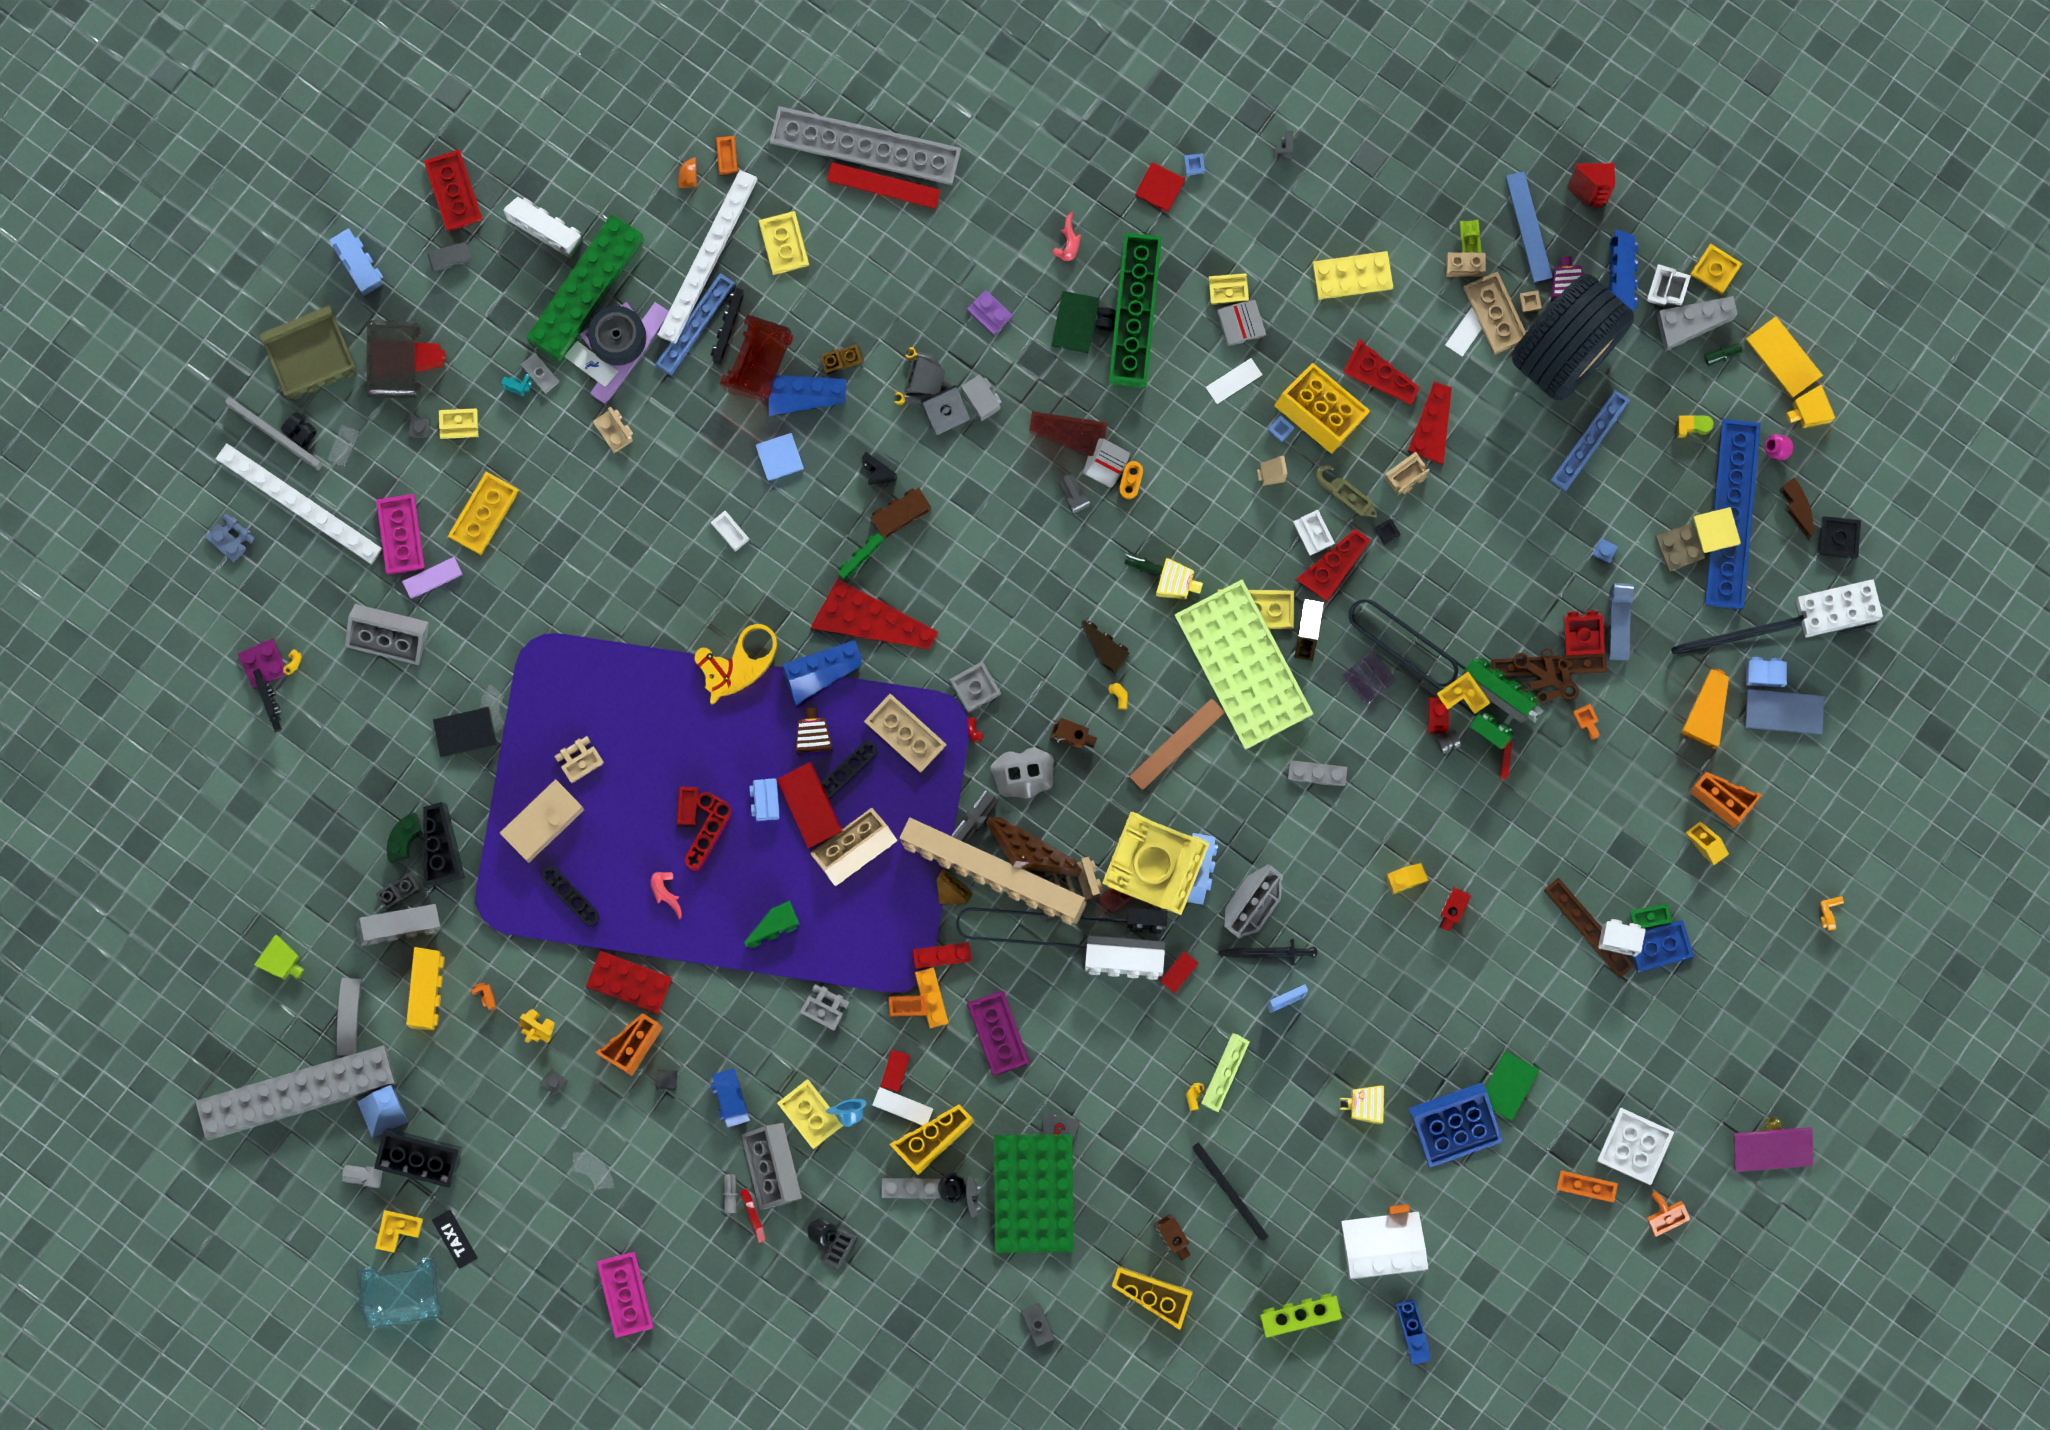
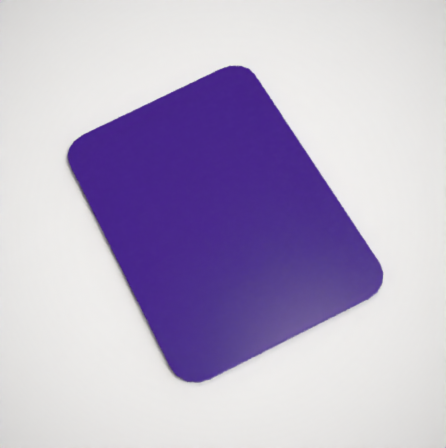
M561 633L543 634L530 640L520 651L514 668L476 887V906L482 919L494 930L508 935L886 993L907 992L918 986L914 972L931 967L914 969L911 950L935 947L937 945L943 904H939L937 878L940 872L946 868L940 866L939 862L935 859L929 861L923 858L920 852L915 851V853L904 849L900 836L909 817L949 836L955 830L969 741L968 716L963 706L955 698L936 690L842 677L795 706L783 676V667L770 665L755 682L734 694L720 697L712 705L710 703L711 693L705 688L706 676L696 664L695 654ZM889 694L893 695L947 744L922 773H919L864 723L867 717ZM817 708L818 718L826 719L833 746L832 751L796 753L798 720L806 719L805 709ZM587 736L591 743L587 744L585 748L588 750L594 746L604 764L571 784L561 768L567 761L563 759L558 763L554 756L559 754L563 748L567 749L575 744V741L579 738L581 740ZM870 741L877 747L876 756L833 797L829 798V801L842 829L870 808H873L887 824L897 841L873 860L862 866L858 871L847 877L843 882L834 886L810 854L824 842L808 849L778 781L780 819L757 821L756 816H752L751 805H755L754 797L750 796V786H753L754 780L774 778L777 780L809 762H812L819 780L822 782L862 743ZM867 746L864 747L865 752L862 755L860 752L857 753L863 762L866 761L864 756L867 753L872 754V746L869 748ZM580 749L571 754L570 757L574 759L582 754ZM856 758L849 761V766L853 769L858 768L860 765V761ZM841 771L837 772L835 779L838 782H842L846 779V774ZM832 778L828 780L831 782L828 787L823 786L825 793L830 794V788L833 785L835 788L838 787L832 781ZM556 779L584 808V811L528 863L501 836L500 832ZM679 787L699 788V795L703 792L711 793L727 802L732 809L731 818L702 868L698 871L688 869L685 857L709 814L702 811L698 806L696 827L677 826ZM708 797L703 798L701 801L703 806L711 804V799ZM726 807L718 809V814L721 816L728 813V808ZM712 823L709 825L708 831L716 832L719 826ZM702 840L698 846L700 849H706L709 846V842ZM695 850L697 853L695 859H690L691 865L699 863L697 857L700 853ZM546 867L556 868L597 910L600 918L596 925H586L544 882L542 871ZM549 871L546 873L548 876L546 879H552L555 882V884L552 885L553 887H555V885L559 881L563 880L562 878L557 880L554 877V871L552 873ZM654 873H673V880H663V884L669 893L679 896L677 902L682 913L680 920L674 909L667 902L661 900L658 904L650 884ZM567 884L560 885L559 893L562 895L567 894L569 886ZM575 898L572 901L574 908H580L583 904L580 898ZM790 901L799 921V925L796 926L797 929L786 933V931L778 933L779 937L770 941L768 938L762 940L761 945L755 948L746 947L744 942L772 908ZM586 905L585 909L579 912V914L581 915L584 912L587 916L586 921H594L595 913L590 914L586 910L589 906Z

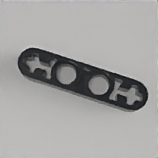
M866 741L862 743L821 782L822 786L828 787L831 784L828 780L832 778V781L838 785L837 788L834 785L830 788V794L826 793L828 799L833 797L876 756L877 747L873 742ZM867 746L869 748L872 746V754L867 753L864 756L866 761L863 762L857 753L860 752L862 755L865 752L864 747ZM853 758L860 761V765L856 769L849 766V761ZM837 772H844L846 779L838 782L835 779Z
M546 867L542 871L544 882L586 925H596L600 918L597 910L556 868ZM548 871L551 873L554 871V877L557 880H559L560 878H562L563 880L559 881L555 885V887H553L552 885H554L555 882L552 879L547 880L546 878L548 876L546 873ZM562 884L569 886V892L565 895L560 894L558 890ZM573 899H582V906L574 908L572 906ZM586 905L589 906L586 910L590 914L595 913L594 921H586L587 916L584 912L581 915L579 914V912L585 909Z

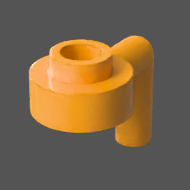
M1842 896L1824 900L1820 903L1823 917H1820L1822 927L1826 928L1827 931L1836 929L1835 919L1829 907L1844 904Z

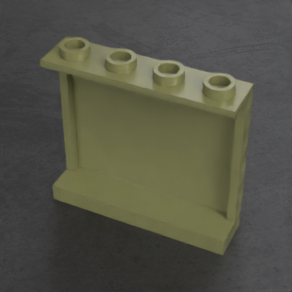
M329 305L259 334L287 400L298 399L305 392H315L320 386L334 384L337 381L336 379L341 377L348 378L357 371Z

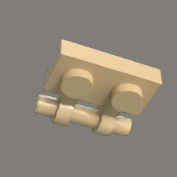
M587 736L581 740L579 738L575 741V744L567 749L563 748L559 754L554 756L558 763L563 759L567 761L561 768L571 784L604 764L594 746L588 750L585 748L587 744L591 743ZM580 749L582 754L572 759L570 755Z

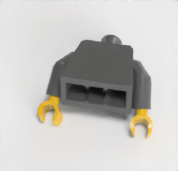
M912 347L908 349L909 352L914 354L912 356L905 355L908 361H912L904 390L906 396L896 392L895 396H902L900 401L894 402L897 405H902L904 402L920 404L922 400L952 386L951 382L943 380L945 370L941 368V365L933 355L923 352L916 353V350Z

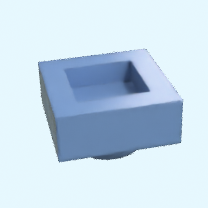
M1203 153L1184 156L1186 176L1205 173Z
M1280 415L1268 428V432L1282 443L1295 428Z
M1601 538L1592 556L1610 564L1618 546Z

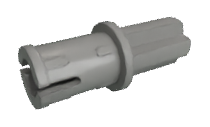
M734 1174L725 1175V1193H723V1196H725L724 1213H737L736 1196H738V1193H736V1175Z

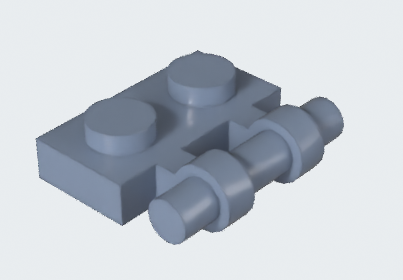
M226 513L222 517V520L227 523L224 528L217 523L205 538L235 563L247 550L242 543L246 540L251 544L255 537L250 534L251 531L247 528L244 529L235 517H231ZM232 529L239 534L237 538H234L229 533Z

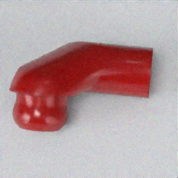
M967 718L968 735L971 741L974 743L982 741L983 733L976 731V719Z

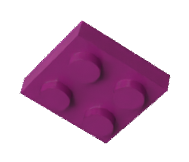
M273 638L238 653V657L253 689L258 688L253 674L254 670L260 669L266 683L286 675L283 671L285 664Z

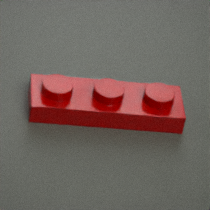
M969 942L911 950L914 969L972 961Z

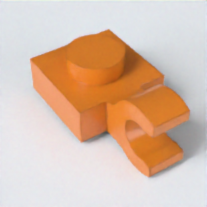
M1591 704L1573 711L1580 729L1586 728L1591 740L1598 738L1600 734L1594 724L1598 723L1599 720Z

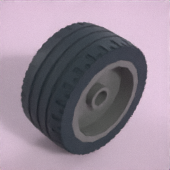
M609 306L599 311L591 320L588 329V339L593 352L599 359L607 364L620 366L633 362L641 355L646 345V330L642 320L634 311L623 306Z

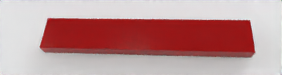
M831 162L827 182L932 209H936L941 192L939 189Z

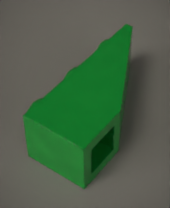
M790 901L776 906L768 912L744 942L746 947L755 948L761 945L762 940L768 938L770 941L779 937L778 933L783 931L789 933L797 929L796 926L799 925V921Z

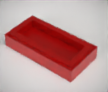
M1512 740L1506 748H1503L1499 777L1502 780H1506L1509 777Z
M679 787L677 826L696 827L699 788Z
M1183 951L1159 982L1175 994L1199 963Z
M891 1049L880 1085L881 1088L899 1093L910 1055Z

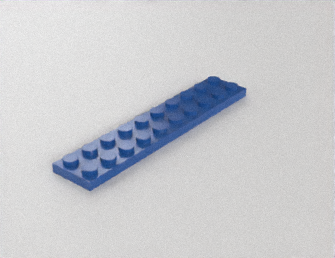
M1729 419L1722 420L1713 511L1731 507L1741 544L1710 552L1705 606L1744 609L1761 423Z

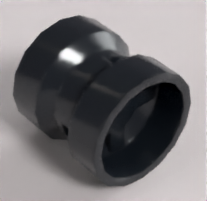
M1099 307L1095 328L1112 331L1116 310Z

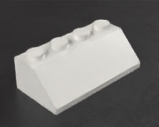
M517 197L504 209L509 222L570 259L583 241L579 230L574 227L568 228L564 225V221L557 217L555 219L550 217L545 209L541 207L537 209L526 198L522 200Z

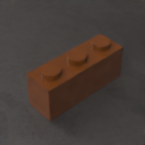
M919 488L908 490L900 500L896 498L888 503L889 506L883 510L880 508L872 513L873 516L870 517L871 522L884 539L931 511L930 504Z

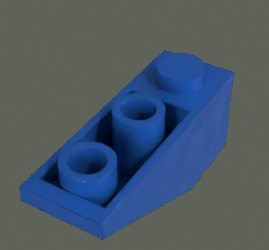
M1415 1299L1396 1303L1411 1365L1430 1361V1349Z

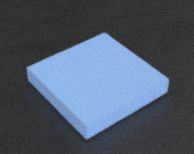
M792 433L756 444L768 481L804 469Z

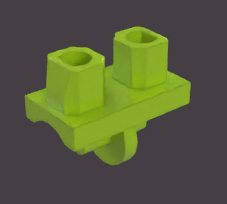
M1479 220L1460 221L1462 253H1482Z

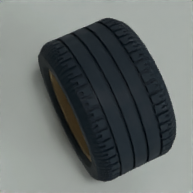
M1581 275L1548 306L1525 333L1512 352L1513 364L1550 398L1564 400L1591 375L1623 338L1634 321L1633 312L1594 276Z

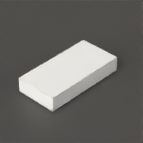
M726 511L710 522L735 552L750 540Z

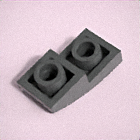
M466 242L443 247L427 254L433 271L450 269L452 265L468 263L472 259Z
M409 872L396 882L390 883L377 892L376 895L385 910H388L419 891L421 887L412 872Z
M972 1175L968 1177L966 1186L967 1205L971 1219L977 1217L978 1211H980L977 1199L973 1201L972 1197L979 1195L978 1190L981 1189L977 1178L973 1180Z

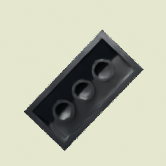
M387 1128L382 1133L374 1169L450 1188L459 1164L462 1147Z

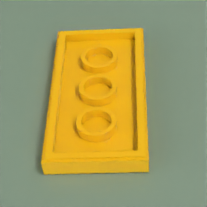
M1774 317L1746 338L1747 343L1792 399L1823 376L1777 317Z
M485 472L451 529L448 538L481 556L516 498L519 489Z

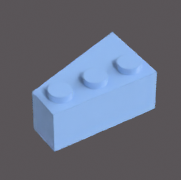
M349 228L330 239L335 252L363 296L383 285L380 280L383 278L378 268L374 269L372 267V258L368 252L364 254L361 249L364 247L358 237L355 238Z
M1193 833L1192 837L1196 836L1210 843L1187 899V902L1203 905L1206 890L1211 889L1212 879L1209 878V873L1214 871L1215 862L1212 861V856H1216L1218 845L1215 844L1216 837Z

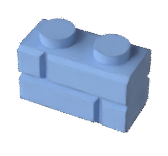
M775 778L754 780L753 786H750V796L754 797L755 805H751L752 816H756L757 821L780 819L777 780Z

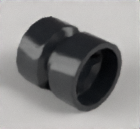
M298 412L292 414L281 427V431L289 438L293 437V442L301 448L308 445L317 433V429L310 423H305V419Z

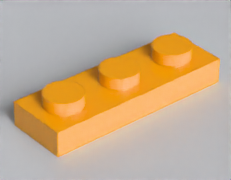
M934 967L914 972L920 995H927L928 1015H926L929 1029L949 1024Z

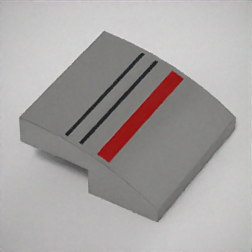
M1256 300L1234 304L1217 310L1227 346L1245 343L1247 340L1266 336Z
M1099 438L1094 455L1087 458L1083 474L1112 488L1123 472L1130 452L1105 439Z

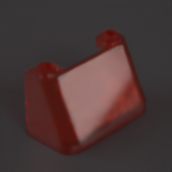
M747 314L744 324L748 325L747 332H743L745 339L732 370L728 369L727 373L729 376L722 375L719 384L727 393L765 400L772 393V384L787 347L793 341V335H791V330L788 327Z

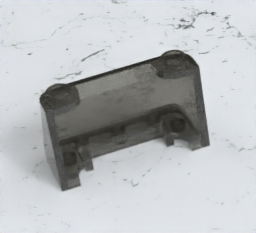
M367 321L368 397L417 398V394H420V383H417L415 379V341H417V337L421 336V328L417 326V322Z

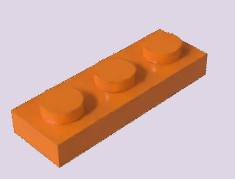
M1560 1171L1556 1190L1614 1203L1618 1183Z

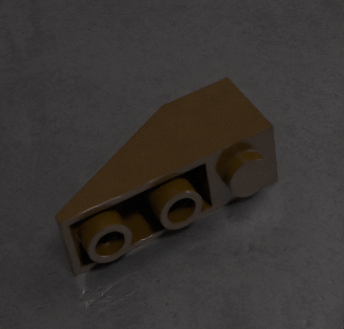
M1083 620L1081 626L1100 664L1116 675L1129 658L1130 653L1127 652L1129 649L1121 643L1116 644L1113 642V637L1108 633L1103 632L1102 634L1097 630L1098 627L1093 622Z

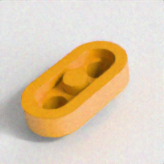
M1136 461L1127 463L1124 468L1119 492L1125 499L1135 498L1139 491L1143 467ZM1135 469L1137 474L1131 475L1130 470ZM1130 487L1133 491L1131 493H1127L1125 489Z

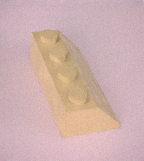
M870 808L843 828L842 833L828 839L810 853L834 886L843 882L847 877L858 871L862 866L873 860L897 841L887 824L873 808Z

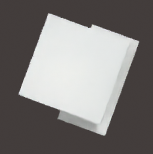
M1658 264L1647 301L1669 309L1680 307L1691 276Z

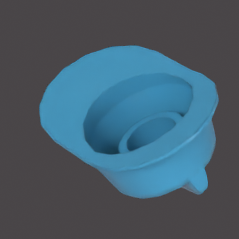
M849 1099L827 1109L826 1112L836 1115L841 1124L850 1127L863 1119V1108L866 1106V1101L863 1099Z

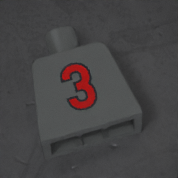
M1044 1113L1043 1134H1072L1073 1142L1080 1120Z

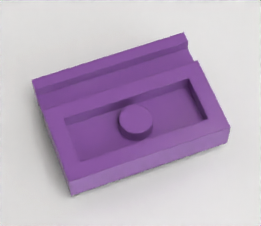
M987 290L967 308V311L993 336L1013 318V315Z

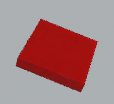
M1151 162L1135 196L1169 212L1185 182V178Z

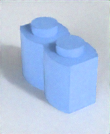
M1752 657L1746 663V685L1785 687L1787 685V662L1782 661L1781 658H1771L1770 661H1765L1762 657Z

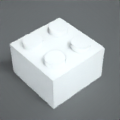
M1611 919V921H1607L1602 926L1598 948L1636 957L1641 953L1646 929H1642L1641 925L1630 923L1628 926L1622 924L1620 920Z

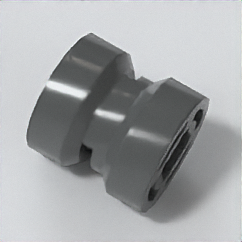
M1454 729L1448 731L1447 736H1436V742L1442 754L1448 753L1451 747L1453 749L1461 747Z

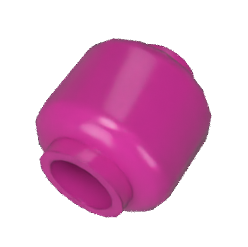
M1771 435L1765 443V452L1770 458L1786 460L1793 452V442L1787 436Z

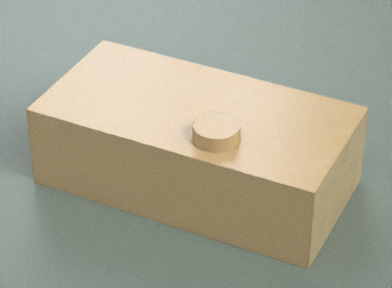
M555 779L500 834L529 863L580 815L584 808Z

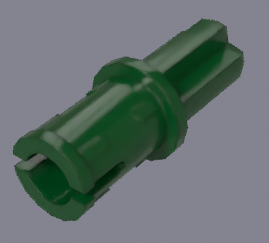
M1737 343L1726 348L1720 347V350L1704 354L1706 364L1710 366L1720 361L1726 362L1728 358L1742 354L1743 349Z
M1128 553L1127 558L1134 561L1125 559V565L1140 569V572L1145 571L1156 576H1160L1163 566L1148 561L1146 557L1143 559Z

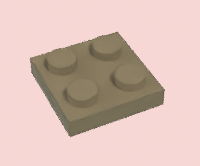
M1692 523L1655 536L1668 572L1705 559Z

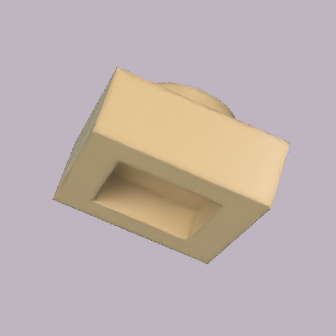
M1538 290L1519 294L1522 313L1540 311L1542 309Z

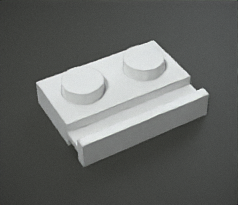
M1318 510L1293 521L1309 556L1335 545Z

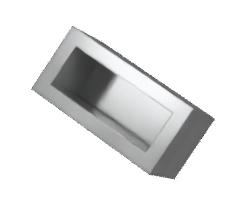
M979 374L963 384L961 391L979 419L983 421L998 412L1002 402L996 393L993 394L989 389L991 384L986 377L983 379Z

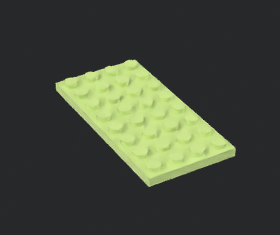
M1243 580L1175 614L1245 750L1314 715Z

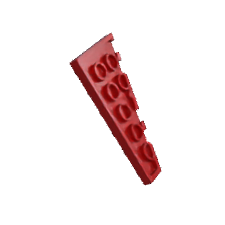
M839 579L836 580L810 627V630L826 631L833 634L837 633L851 637L885 641L887 643L902 644L928 650L938 635V631Z

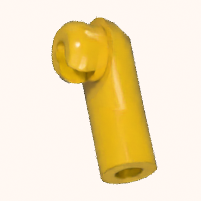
M295 649L288 655L292 661L283 668L286 675L296 671L301 662L302 654L298 653Z
M1119 683L1110 684L1108 691L1110 694H1115L1118 697V709L1126 710L1128 701L1127 691Z
M1194 1083L1186 1093L1190 1111L1199 1109L1197 1098L1205 1089L1202 1083Z

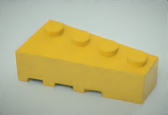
M959 1104L889 1145L919 1175L975 1121Z
M1120 1266L1117 1268L1112 1283L1113 1288L1169 1322L1177 1329H1181L1193 1293L1191 1290Z

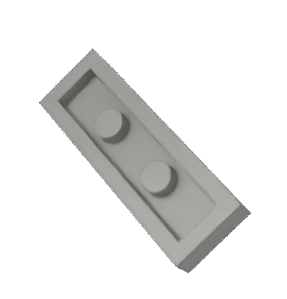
M1290 760L1288 780L1342 787L1346 785L1347 767Z
M882 1178V1198L940 1199L938 1192L940 1179Z

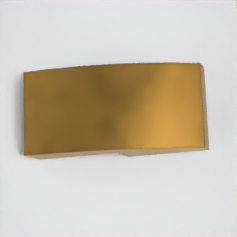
M857 344L820 356L826 374L864 363L859 345Z

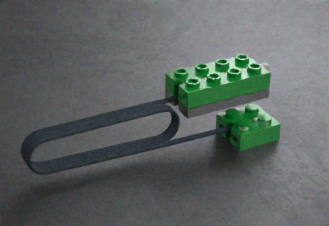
M1361 599L1351 606L1349 620L1358 631L1440 691L1443 690L1442 687L1450 685L1456 680L1458 666H1460L1465 671L1461 676L1469 671L1486 697L1519 722L1524 723L1530 719L1536 723L1538 715L1544 712V710L1538 707L1540 702L1537 701L1538 697L1530 691L1524 692L1521 689L1522 685L1515 680L1509 681L1506 679L1507 675L1501 670L1492 669L1490 667L1491 663L1486 659H1472L1469 665L1465 667L1378 603L1370 599ZM1363 602L1373 605L1448 659L1454 667L1452 679L1447 683L1434 681L1363 629L1354 619L1356 607ZM1461 701L1458 702L1459 705L1476 716L1470 725L1472 729L1500 749L1507 747L1515 736L1510 726L1505 723L1503 725L1496 721L1497 717L1490 712L1474 714L1468 706Z

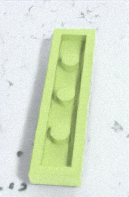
M1232 1033L1201 1104L1213 1111L1219 1112L1250 1041L1238 1034Z

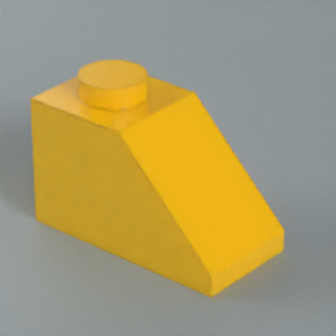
M1701 821L1686 832L1688 838L1703 857L1713 865L1729 855L1722 839Z
M1422 863L1401 868L1388 873L1385 877L1392 895L1428 881Z

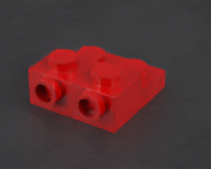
M1598 610L1586 611L1587 614L1579 615L1578 611L1567 612V615L1563 616L1566 656L1605 653L1603 615L1601 613L1598 614Z

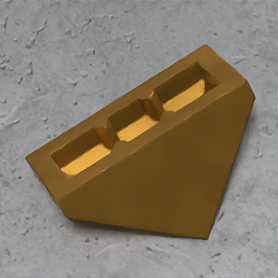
M946 869L940 872L937 878L939 904L966 905L973 893Z

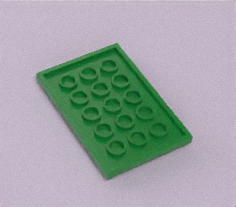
M1072 1134L994 1135L995 1253L1074 1252Z

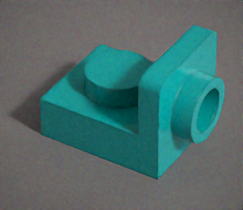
M526 374L522 384L517 378L504 377L501 385L504 389L524 397L525 393L530 391L532 382L530 375Z

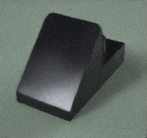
M865 452L862 456L863 466L871 472L875 471L869 478L868 485L891 482L897 479V474L869 453Z

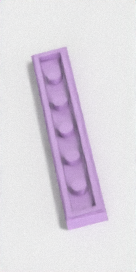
M654 302L642 319L646 330V345L643 352L660 330L669 312L656 302ZM641 355L629 364L611 365L618 370V373L606 387L598 382L590 392V395L606 405Z

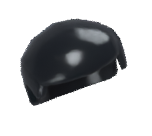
M956 1173L944 1176L938 1184L940 1197L952 1204L962 1201L966 1195L964 1178L956 1175Z

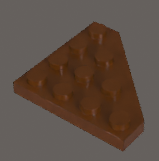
M988 817L986 825L1013 867L1076 877L1080 876L1082 870L1075 859L1001 817Z

